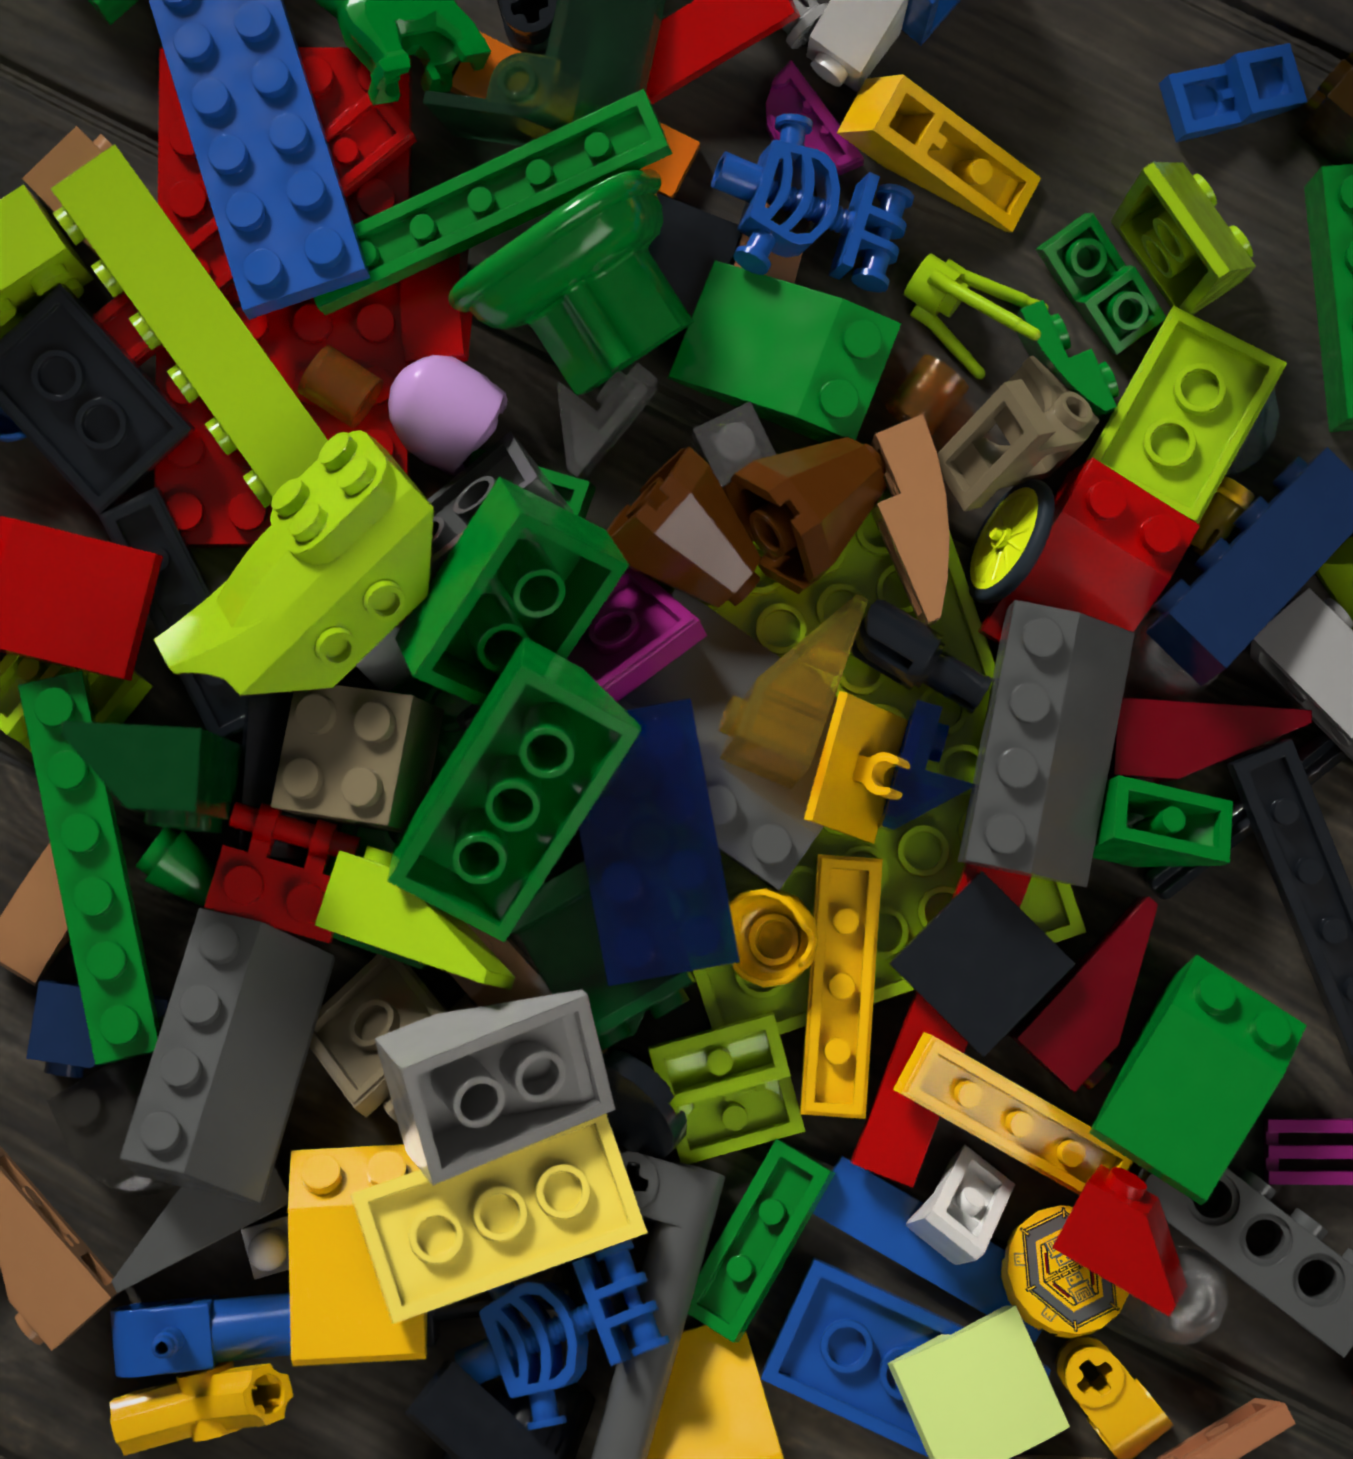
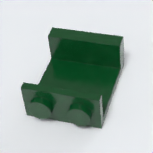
M614 844L541 885L511 931V934L519 935L552 995L583 990L588 995L601 1052L631 1035L632 1031L627 1022L645 1011L650 1010L656 1020L689 1001L683 989L696 982L622 852Z

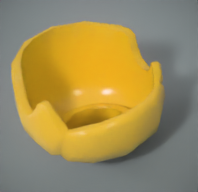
M774 887L747 890L737 895L722 909L718 916L722 925L719 951L726 961L733 966L736 973L746 981L763 988L789 984L796 980L814 960L817 949L816 922L803 901L793 894L781 889L777 890Z

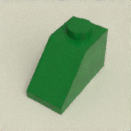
M1117 775L1106 783L1093 858L1131 867L1224 866L1230 863L1233 801Z

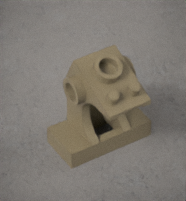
M1029 356L1022 364V367L1007 382L1000 386L937 453L942 477L963 511L981 508L999 489L1023 484L1030 479L1041 480L1049 478L1087 440L1100 419L1092 412L1090 405L1082 396L1071 392L1034 356ZM997 423L1010 445H998L983 436Z

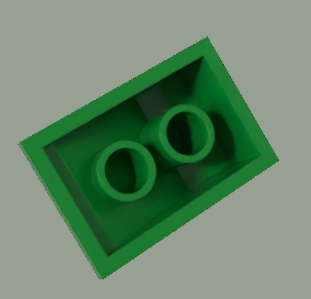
M715 260L691 318L694 323L686 329L667 378L820 443L845 437L856 441L902 323L846 299L767 275L754 274L743 268Z
M1196 954L1164 984L1089 1133L1196 1203L1202 1205L1208 1200L1283 1078L1307 1025Z

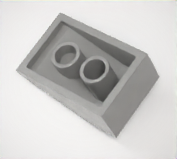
M583 990L439 1013L374 1038L405 1151L432 1185L615 1110L588 995Z

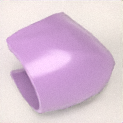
M432 355L409 364L398 374L390 388L388 411L394 431L408 451L425 464L440 469L446 475L455 477L465 469L463 462L467 457L481 447L494 433L498 424V415L506 409L508 399L506 393L496 384L492 383L487 376L451 356Z

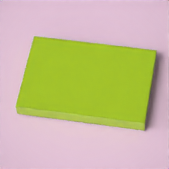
M1173 305L1087 460L1092 457L1199 524L1283 373L1287 362Z

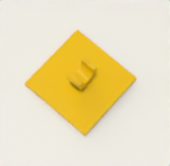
M839 691L804 819L874 844L886 799L898 800L903 795V793L890 788L895 766L910 770V763L898 757L908 720L854 695Z

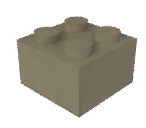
M335 685L333 688L294 691L271 807L308 819H322L334 823L403 833L429 791L444 709L412 695Z

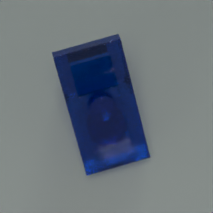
M917 700L912 705L898 756L910 763V770L895 766L890 788L903 793V795L898 800L886 799L879 829L891 832L975 786V784L925 770L928 760L939 763L947 739L949 725L939 723L942 711L941 706Z

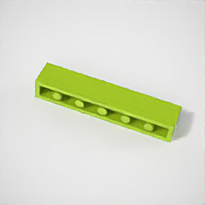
M114 144L50 188L62 204V207L54 211L53 215L75 245L85 239L91 244L101 258L91 265L92 269L113 298L123 291L127 294L139 311L129 318L130 322L151 350L163 344L176 362V365L169 369L167 373L189 403L200 396L207 405L214 418L205 423V426L227 456L236 449L243 455L252 470L242 477L266 508L271 505L274 494L284 483L293 478H299L318 459L319 453L328 439Z

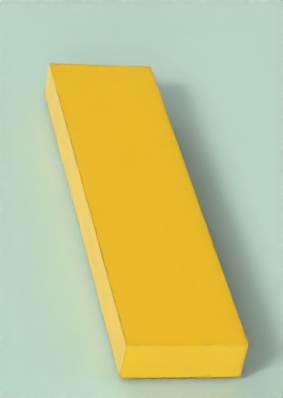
M817 855L813 917L817 927V949L814 960L809 966L800 1099L801 1115L866 1119L883 859Z
M923 1032L893 1088L899 1094L1079 1196L1089 1178L1101 1164L1110 1170L1113 1167H1119L1128 1171L1133 1164V1161L1091 1135L1089 1132L1092 1127Z

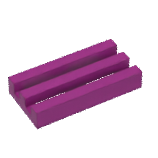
M1263 1118L1264 1182L1277 1185H1353V1170L1279 1169V1159H1353V1145L1279 1144L1278 1133H1353V1118Z

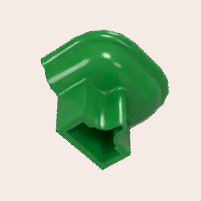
M652 169L625 171L594 185L574 197L469 271L451 289L448 297L450 305L455 310L471 312L478 321L491 328L507 330L530 324L576 397L593 391L694 323L648 250L649 245L660 234L663 224L662 205L656 194L661 187L660 175Z

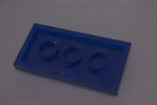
M692 699L626 710L641 725V732L579 826L608 986L740 962Z

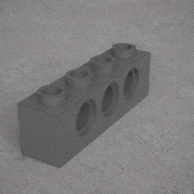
M1140 1167L1135 1175L1146 1183V1190L1159 1197L1169 1225L1327 1347L1342 1357L1347 1355L1353 1347L1352 1249L1347 1248L1342 1256L1322 1242L1328 1234V1231L1322 1225L1298 1208L1294 1210L1291 1216H1288L1270 1202L1276 1194V1190L1246 1168H1244L1239 1176L1229 1169L1225 1170L1218 1182L1222 1190L1221 1201L1214 1210L1207 1213H1199L1192 1199L1144 1168ZM1267 1219L1273 1228V1238L1270 1245L1263 1251L1250 1252L1246 1245L1248 1228L1258 1220ZM1320 1260L1325 1272L1323 1282L1317 1289L1311 1292H1302L1298 1284L1300 1269L1309 1261Z

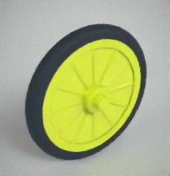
M1030 479L1023 484L1015 485L996 503L983 522L972 545L966 567L969 594L977 602L992 604L1007 597L1024 581L1039 559L1048 540L1055 512L1054 495L1045 482L1038 479Z

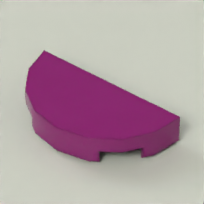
M790 60L774 77L765 105L766 130L771 141L780 139V132L775 129L776 117L782 114H800L810 118L813 122L812 132L805 135L804 146L826 153L835 163L838 175H843L863 166L864 157L854 145L837 134L840 125L792 60Z

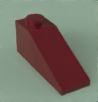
M1122 698L1108 778L1120 775L1160 785L1161 782L1177 780L1312 723V710Z
M1138 896L1009 1035L1065 1089L1076 1092L1081 1085L1090 1090L1103 1079L1114 1065V1061L1109 1055L1119 1045L1158 908V904L1149 896Z

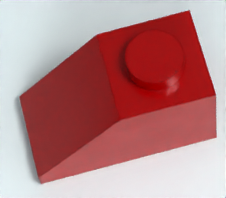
M1101 1164L1085 1184L1052 1248L1170 1317L1188 1285L1160 1199L1146 1190V1183L1132 1172L1119 1167H1113L1110 1170Z

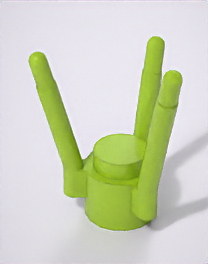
M930 253L912 276L903 294L916 303L910 316L927 326L974 378L983 379L985 377V370L937 317L939 312L950 318L960 303L964 302L1033 341L1040 339L1041 331L969 288L972 287L1021 308L1040 300L968 271L950 258L947 262H944Z

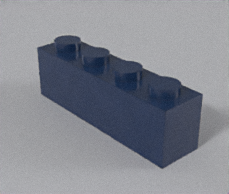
M1328 447L1309 463L1298 456L1272 482L1280 492L1269 503L1260 496L1235 520L1233 524L1241 533L1230 544L1222 537L1219 538L1194 563L1202 572L1201 575L1190 586L1183 579H1180L1154 605L1162 615L1145 633L1200 686H1203L1225 670L1353 533V471Z

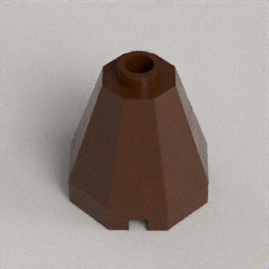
M845 437L754 460L731 477V482L725 485L723 490L750 539L757 544L764 554L761 556V561L758 564L759 568L765 576L800 594L818 581L835 563L887 488L884 479L886 467L883 459L872 446Z
M691 447L682 448L650 477L639 490L642 494L631 506L627 503L606 531L628 562V568L714 607H720L727 600L736 606L752 592L760 581L761 577L754 571L760 563L761 557L711 466Z

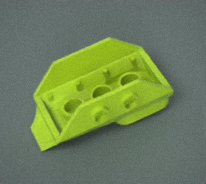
M361 430L350 433L341 432L334 435L324 444L318 459L299 478L287 481L276 491L271 501V507L273 508L270 516L271 526L258 538L240 560L229 579L195 609L154 639L167 666L174 674L201 673L225 679L239 695L333 688L428 596L434 507L391 454L377 440Z

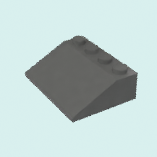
M675 589L671 596L700 620L707 636L617 702L641 725V732L613 773V776L770 887L780 890L824 827L805 820L804 816L837 697L701 601Z

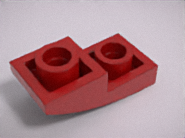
M469 249L400 281L401 333L404 361L407 366L423 357L432 355L451 356L461 362L468 361L473 314L471 312L455 310L450 305L448 297L454 285L467 274Z

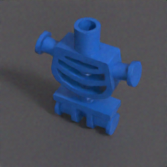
M782 114L776 117L775 129L780 132V139L773 140L759 156L757 164L727 151L723 153L714 171L711 187L745 201L737 228L739 232L749 237L746 246H738L733 255L735 261L742 268L754 274L764 275L771 267V262L768 259L771 251L785 258L799 256L829 228L830 231L834 230L836 233L841 234L829 276L840 280L853 268L856 256L864 258L861 268L853 271L852 282L857 287L870 292L879 293L885 292L888 289L890 280L885 275L888 264L895 263L899 255L898 246L891 242L890 239H901L905 234L907 224L902 219L904 209L911 207L914 201V194L910 190L897 184H882L878 187L876 193L880 205L879 208L872 205L880 176L869 172L855 186L849 209H843L842 206H839L840 184L836 165L826 153L804 146L805 135L812 132L813 122L810 118L800 114ZM814 187L816 188V197L813 195ZM779 209L789 212L781 225L770 220ZM806 218L807 221H812L813 223L809 233L795 234L790 232L801 219Z
M628 1240L596 1253L595 1257L582 1258L572 1263L587 1304L584 1303L582 1306L576 1307L574 1301L552 1282L530 1281L515 1286L512 1281L487 1290L493 1302L479 1311L487 1338L456 1350L455 1362L479 1384L502 1375L507 1392L511 1398L528 1395L533 1421L527 1423L528 1430L567 1422L566 1415L559 1416L554 1389L567 1387L578 1382L586 1371L589 1346L587 1332L590 1329L594 1330L597 1328L611 1366L633 1359L632 1355L636 1357L667 1345L671 1341L668 1335L661 1337L653 1313L659 1310L656 1300L642 1303L637 1287L647 1283L648 1279L645 1272L637 1273L629 1250L634 1248L632 1240ZM597 1262H605L612 1284L605 1286ZM623 1293L628 1310L616 1315L610 1298ZM531 1295L542 1296L554 1307L558 1316H554L552 1319L544 1307ZM513 1307H516L531 1324L530 1328ZM626 1324L629 1325L637 1346L631 1349L632 1355L621 1329V1326ZM567 1340V1361L566 1366L562 1370L563 1356L561 1342H565ZM538 1352H541V1372H540V1357H539V1353H538Z

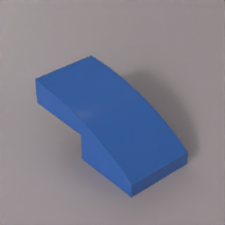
M1290 43L1237 53L1223 64L1169 74L1159 83L1176 142L1257 122L1299 108L1308 102Z

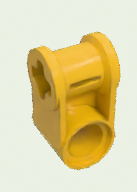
M1085 1335L1066 1341L1059 1349L1055 1363L1056 1373L1060 1381L1088 1416L1086 1420L1117 1459H1133L1174 1426L1137 1378L1133 1379L1118 1358L1099 1339ZM1087 1360H1090L1096 1366L1100 1374L1092 1382H1089L1079 1369L1081 1364Z

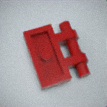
M236 802L230 816L229 826L251 832V843L248 852L226 845L222 846L204 907L225 914L260 921L274 928L325 943H332L334 932L315 926L331 877L325 873L330 857H337L339 850L357 855L361 837L338 831V824L319 819L316 824L282 815V810L272 808L271 804L264 802L260 808ZM275 840L309 849L304 868L271 859L270 855Z

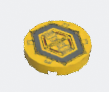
M1059 1205L1038 1210L1012 1231L1007 1241L1005 1258L1002 1259L1001 1279L1008 1301L1012 1306L1016 1305L1021 1318L1026 1323L1038 1330L1044 1329L1049 1333L1058 1334L1056 1337L1073 1339L1095 1333L1103 1328L1120 1313L1129 1293L1052 1248L1073 1209L1070 1206Z

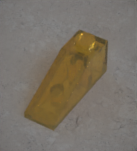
M856 594L761 674L743 699L735 695L732 696L718 728V732L727 735L719 759L790 789L795 786L811 766L868 599Z

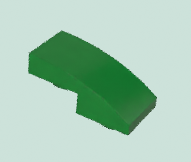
M1084 213L1035 249L1071 303L1112 354H1119L1166 319L1165 313L1137 268L1124 263L1094 213Z
M1044 300L1021 308L1016 316L1041 331V337L1036 341L1017 332L1029 356H1034L1071 392L1082 396L1100 421L1107 419L1117 407L1114 398L1119 396L1117 381L1108 363L1104 361L1098 364L1092 348L1068 358L1065 350L1071 348V342L1067 328L1058 313L1049 314Z

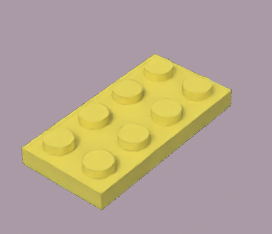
M603 1114L435 1185H432L421 1170L351 1193L350 1195L392 1324L647 1233L607 1114Z

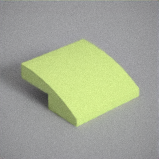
M1016 1305L1003 1306L953 1334H941L887 1363L929 1459H1010L1070 1427Z

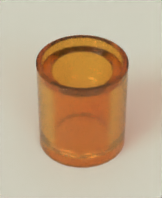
M327 345L315 356L306 369L299 383L298 393L353 429L361 423L375 404L383 388L384 380L331 345Z
M924 354L885 404V407L900 423L923 414L931 437H933L969 390V387L964 379L948 365L931 355Z

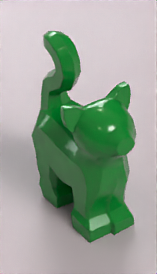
M313 0L337 19L345 45L370 71L372 80L368 95L373 105L397 102L399 100L400 90L398 82L400 75L409 72L411 67L409 55H416L422 62L425 70L421 78V86L427 95L450 92L452 88V71L458 61L462 63L469 62L473 70L478 71L484 68L491 53L485 38L481 35L476 24L457 5L455 0Z

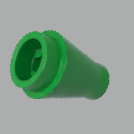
M164 827L135 866L147 875L144 882L199 905L206 910L215 911L205 908L204 905L216 866L183 830L180 834H177L169 827Z

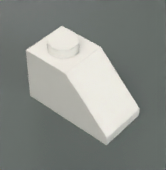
M830 0L809 36L807 57L812 60L811 67L828 83L837 87L844 83L857 92L900 35L909 0Z

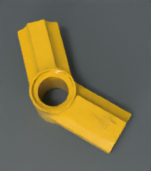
M233 1361L221 1362L215 1369L188 1371L178 1375L176 1381L132 1391L129 1394L112 1399L110 1401V1423L115 1442L121 1448L123 1456L190 1437H192L193 1442H200L224 1436L242 1428L269 1425L285 1418V1409L289 1400L293 1397V1391L288 1374L279 1373L270 1363L234 1368Z

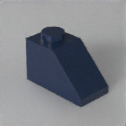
M60 980L39 981L26 1059L45 1061L44 1073L82 1078L84 1067L94 1068L102 1066L95 1065L79 983ZM153 995L160 1024L164 1020L171 997Z

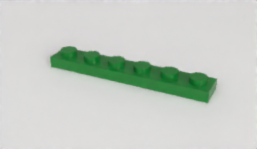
M641 89L354 224L371 278L314 297L317 308L325 315H328L560 207L594 185L616 174L630 170H639L673 154L646 91Z
M80 670L19 684L18 688L95 1065H105L151 1054L156 1046L160 1025L110 789L61 735L62 721L97 723L87 674Z

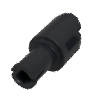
M877 599L870 606L866 616L862 619L857 631L849 641L848 650L852 656L906 689L911 690L913 686L920 688L922 684H925L963 707L970 714L977 708L993 681V678L983 675L943 651L946 644L941 642L944 635L886 600Z

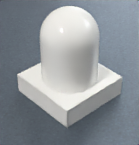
M288 1215L241 1229L254 1280L289 1270Z

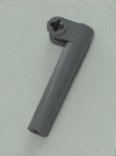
M637 1152L620 1153L625 1168L627 1166L635 1168V1180L644 1183L643 1192L635 1191L634 1195L642 1219L653 1223L640 1271L645 1272L648 1282L638 1286L637 1290L643 1304L656 1300L659 1310L654 1312L653 1316L661 1337L668 1335L671 1342L645 1354L633 1357L631 1349L637 1346L629 1325L626 1324L624 1337L633 1359L615 1366L591 1459H647L726 1178L719 1173L681 1162L664 1161Z

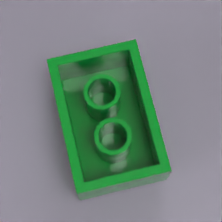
M499 477L429 584L428 596L411 612L396 635L395 640L413 677L478 706H482L524 636L567 659L629 564L605 529Z

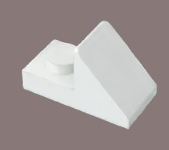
M965 1144L950 1159L934 1193L908 1219L906 1226L955 1265L977 1261L987 1249L1015 1184Z

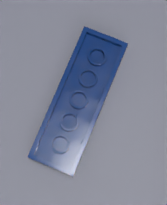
M149 0L241 307L248 319L250 320L371 278L283 0Z

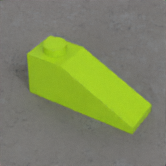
M368 845L364 857L339 850L315 926L483 984L512 989L515 976L464 921L387 881L393 853Z

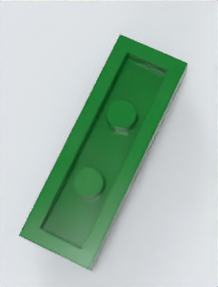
M776 1139L701 1269L688 1314L733 1343H739L832 1181L835 1172L784 1141Z

